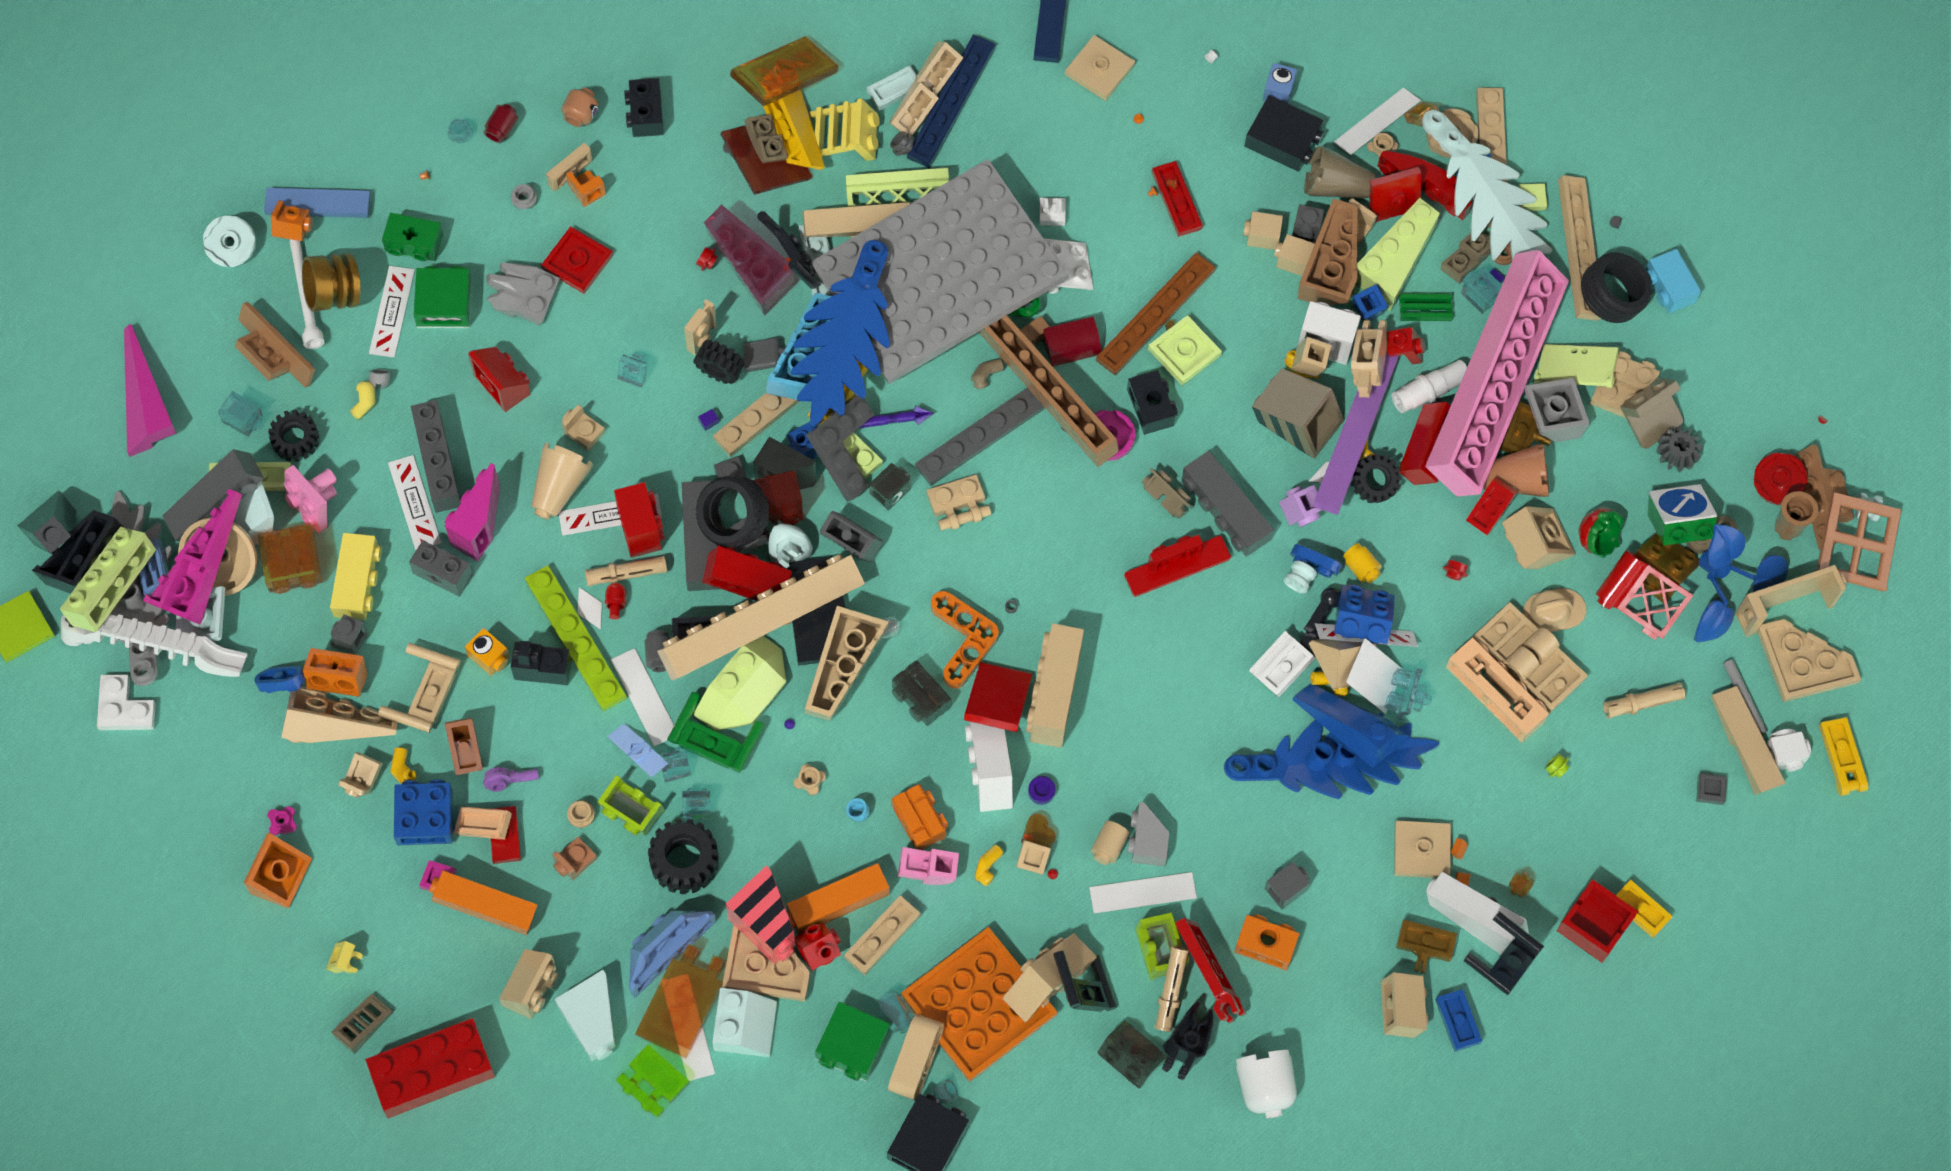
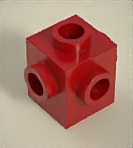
M823 922L809 926L804 932L794 937L803 960L812 971L822 965L831 963L836 957L841 955L837 946L841 941L833 928L829 930Z

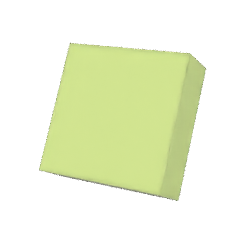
M1519 184L1518 188L1530 193L1537 199L1535 203L1520 205L1521 208L1528 211L1546 210L1545 184Z

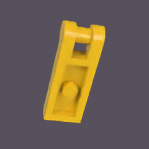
M1847 717L1821 722L1819 730L1834 773L1838 794L1843 796L1850 794V791L1854 790L1858 792L1867 791V778ZM1853 773L1854 780L1848 781L1846 774Z

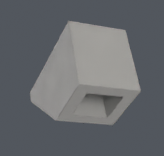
M1139 802L1138 810L1132 811L1130 827H1136L1135 837H1129L1128 853L1133 854L1132 863L1165 867L1169 831L1145 803Z

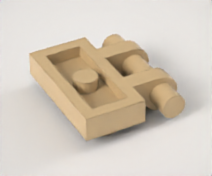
M977 475L926 490L934 516L937 517L944 514L946 516L945 519L938 521L940 531L949 528L954 530L959 528L961 524L971 521L976 523L982 521L983 517L991 515L988 505L980 508L977 506L978 503L985 502V496ZM968 507L969 510L958 515L954 513V511Z

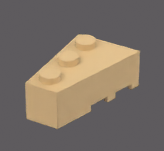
M1074 933L1065 940L1063 937H1060L1050 947L1051 950L1046 947L1037 955L1035 960L1033 958L1029 959L1020 969L1023 972L1022 975L1002 998L1025 1023L1040 1006L1045 1007L1050 1002V997L1064 990L1053 956L1055 952L1064 951L1072 978L1074 979L1079 978L1097 958Z

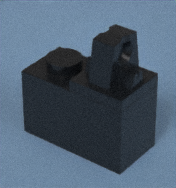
M530 641L514 642L511 661L514 680L568 685L572 663L569 649L545 647L542 644H533Z

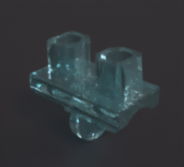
M1414 667L1411 671L1397 668L1393 673L1391 684L1403 688V692L1400 695L1391 691L1386 698L1384 707L1396 712L1395 718L1403 721L1405 715L1410 714L1413 703V710L1417 712L1421 711L1422 705L1431 704L1432 696L1426 693V685L1420 684L1417 691L1422 672L1420 668Z

